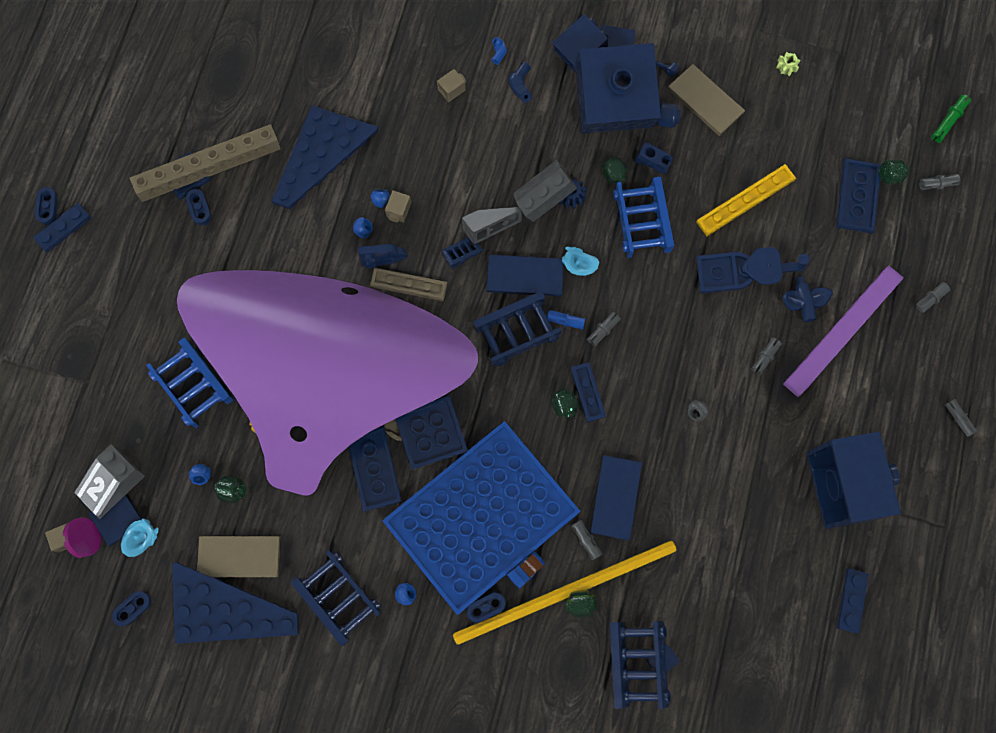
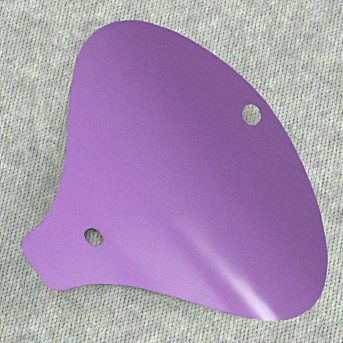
M233 270L210 272L188 279L178 292V311L188 333L233 393L258 436L265 458L268 482L275 488L300 495H311L315 492L324 471L350 444L370 431L426 405L462 385L471 377L478 363V353L472 342L463 333L444 320L406 301L349 282L295 273ZM345 287H351L358 290V293L348 295L341 290ZM294 426L303 427L307 432V438L302 442L293 440L290 436L291 428Z

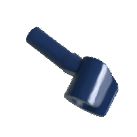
M656 61V66L663 68L669 76H673L678 72L677 68L679 66L677 63L672 62L668 66Z

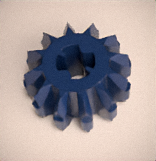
M576 177L573 179V182L577 189L573 191V195L569 194L559 202L560 205L565 203L566 209L569 205L575 209L576 204L581 206L582 200L586 199V194L584 193H586L587 189L582 187V181L577 183Z

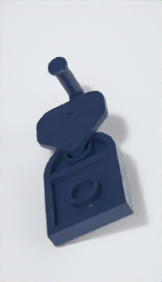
M772 247L758 248L750 257L741 252L697 256L700 294L741 290L748 287L753 280L761 285L776 284L781 280L782 273L805 270L810 257L807 254H801L798 262L781 264L778 250Z

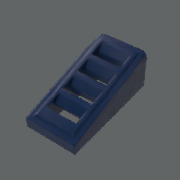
M468 237L442 250V256L452 270L483 252L479 243L473 244L476 249L472 250L469 245L472 241ZM464 246H466L469 253L466 254V252L463 249ZM457 250H460L463 256L460 257ZM453 253L456 259H453L450 254Z

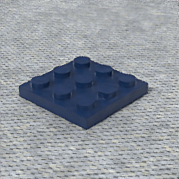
M450 396L432 401L395 419L411 470L468 451Z

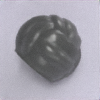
M698 400L692 401L687 411L689 417L695 421H703L708 415V406Z

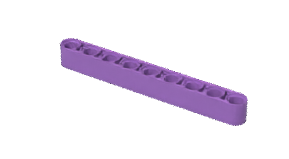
M888 265L783 385L799 397L904 277Z

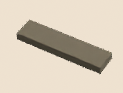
M374 268L370 286L444 301L448 283Z

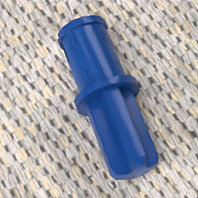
M551 310L547 316L549 322L564 325L565 328L569 326L583 330L585 318Z

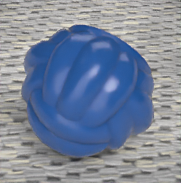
M377 189L372 191L370 198L375 206L383 208L387 205L390 194L388 190Z
M363 217L356 219L353 225V232L361 238L369 237L373 230L371 222Z
M196 464L189 471V479L197 485L205 484L211 476L210 468L204 464Z
M408 583L399 584L395 591V599L402 605L412 604L416 598L414 586Z

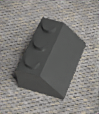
M555 160L513 194L516 203L525 217L534 222L575 191L577 187L560 162Z

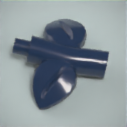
M804 277L796 278L798 284L795 286L796 291L789 290L784 293V304L791 311L801 309L804 323L815 321V308L825 306L829 302L833 290L823 287L810 290L809 284L805 283Z

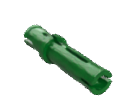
M961 95L955 105L950 107L949 113L931 136L932 139H935V142L941 143L957 119L962 117L965 108L971 102L970 97L965 101L968 96Z

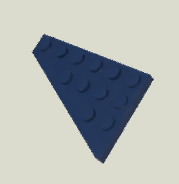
M311 106L273 196L272 203L291 209L297 204L298 200L306 196L310 189L320 184L329 173L337 169L336 167L342 161L347 160L359 147L363 146L366 140L374 133L377 134L378 127Z
M179 562L172 563L175 644L299 634L297 612L285 609L278 604L271 603L250 592H245L236 586H231L222 582V580L207 574L205 575Z

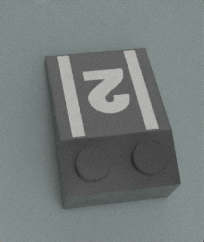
M111 444L94 460L76 489L75 494L98 519H101L145 476L119 449Z

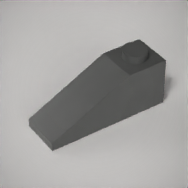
M520 207L477 210L462 218L463 231L473 244H476L522 222V210Z

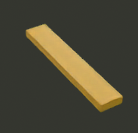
M784 164L699 218L696 223L707 237L795 181L796 177L787 165Z

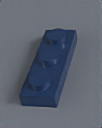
M77 203L33 238L48 253L89 221L91 216Z
M589 362L571 367L570 370L586 422L589 423L606 418Z
M846 569L837 629L859 634L868 573Z

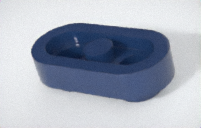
M49 187L40 189L36 196L35 217L44 225L55 221L57 215L58 195Z
M198 189L189 191L186 195V202L193 221L197 225L208 224L212 216L205 195Z
M142 591L133 593L113 611V622L118 626L130 625L150 607V595ZM143 598L144 603L140 606L139 599ZM124 612L128 614L127 619H123Z
M492 593L470 604L467 609V616L472 622H482L503 611L505 599L499 593ZM493 599L499 601L498 607L492 606L491 602ZM475 608H479L481 610V614L479 616H475L473 614Z

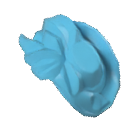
M565 248L567 252L562 257V262L571 273L585 276L592 274L598 269L599 261L596 257L583 253L580 248Z
M144 518L130 524L122 538V553L128 557H135L143 553L149 546H153L157 538L158 527L153 529L150 521Z

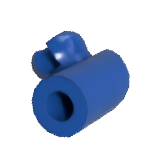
M496 37L492 41L496 53L491 60L494 64L499 65L506 55L507 49L504 41Z

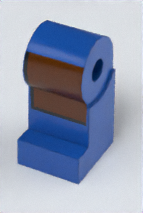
M533 552L507 576L520 589L546 563L536 552Z

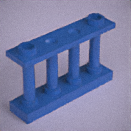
M661 177L653 178L649 187L622 190L621 182H617L616 188L613 190V198L618 203L624 235L622 245L623 251L627 252V257H632L634 249L653 246L663 247L664 253L672 252L674 241ZM647 194L653 196L654 202L652 204L625 207V197ZM653 211L657 215L656 221L636 224L628 223V214ZM655 228L660 230L661 236L657 239L632 242L630 232Z
M184 337L179 341V344L182 346L180 352L157 369L150 363L146 366L150 370L148 374L152 380L160 383L183 414L181 419L187 426L192 425L197 428L199 425L194 420L218 401H224L228 405L234 399L192 344ZM190 357L193 361L191 366L167 383L161 375L183 358ZM201 371L204 375L202 381L178 398L172 389L195 372ZM207 386H212L215 390L214 395L189 413L183 404Z

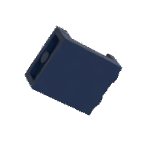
M584 14L556 38L552 45L553 50L576 73L575 61L579 50L607 47L609 37L604 30L600 31L596 22L591 17L588 18Z

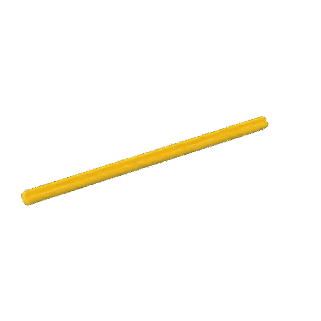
M669 541L455 632L453 634L454 640L458 645L672 554L676 552V546L673 541Z

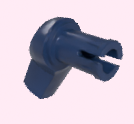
M521 62L515 73H510L508 82L514 94L522 102L527 103L532 99V95L524 85L523 79L531 70V66L526 62Z

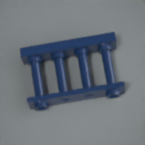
M542 291L473 321L475 332L481 331V333H484L495 356L490 358L491 366H501L507 362V359L547 341L552 343L559 339L561 329H552L542 308L545 301ZM529 309L536 311L546 334L535 337L525 316V311ZM511 317H518L529 340L528 342L518 345L508 324V319ZM493 325H501L512 349L501 353L490 330Z
M328 550L326 554L330 559L307 579L297 577L291 584L341 646H345L350 641L348 638L349 632L372 612L376 616L382 614L379 610L381 606L375 598L371 600L345 569L341 564L343 561L341 556L337 552L332 553V551ZM336 565L342 575L319 595H314L310 590L312 588L311 585ZM349 581L355 591L334 609L327 611L323 607L324 600L345 582ZM361 596L368 606L345 626L339 627L335 622L337 616Z
M654 621L653 628H627L625 622L610 623L614 708L629 707L631 701H658V709L669 707L671 693L668 690L665 653L667 629L664 622ZM654 636L655 649L628 650L626 647L627 637ZM628 658H655L656 671H629L627 669ZM630 679H657V692H630L628 690V682Z

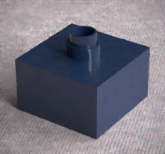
M654 43L579 50L575 61L581 134L653 128L661 118Z
M880 432L833 439L807 452L825 529L870 522L901 514L894 488L900 482L899 472L895 464H888Z

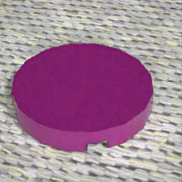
M80 517L71 520L65 525L63 530V536H65L64 545L70 554L78 558L89 557L99 550L101 535L93 521Z

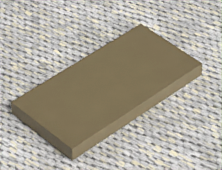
M694 64L668 86V90L718 136L724 133L745 112L741 106Z
M199 536L197 570L212 577H279V536Z

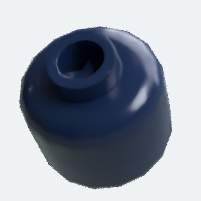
M662 103L660 105L661 118L657 122L658 126L674 128L676 124H679L681 110H679L676 104Z

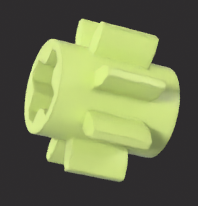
M786 52L784 57L780 55L776 68L780 70L781 74H788L790 76L792 72H797L800 60L797 59L795 53Z

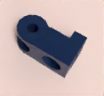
M645 141L635 162L640 165L643 163L655 171L665 174L673 158L668 153Z

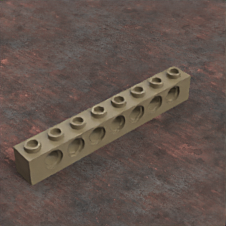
M270 124L132 176L130 180L136 195L144 202L199 181L204 177L215 175L280 150V146Z

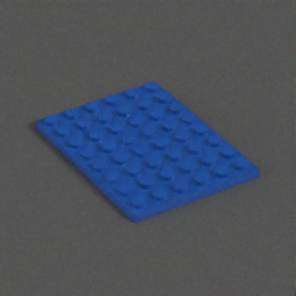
M504 421L382 521L454 612L459 615L574 518L580 510Z

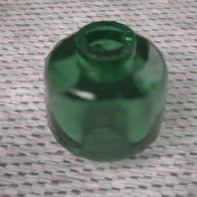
M612 157L602 165L601 174L609 184L622 183L627 179L625 175L628 173V168L620 158L614 159Z
M886 160L878 170V175L885 184L902 183L909 173L908 166L902 160Z
M565 388L552 395L551 405L557 416H565L567 419L576 414L575 410L578 409L579 403L573 391H567Z
M223 476L215 484L214 490L220 501L237 503L244 498L246 486L240 478Z
M588 590L571 592L569 600H566L567 612H571L575 618L592 616L593 612L597 609L595 595L591 594Z

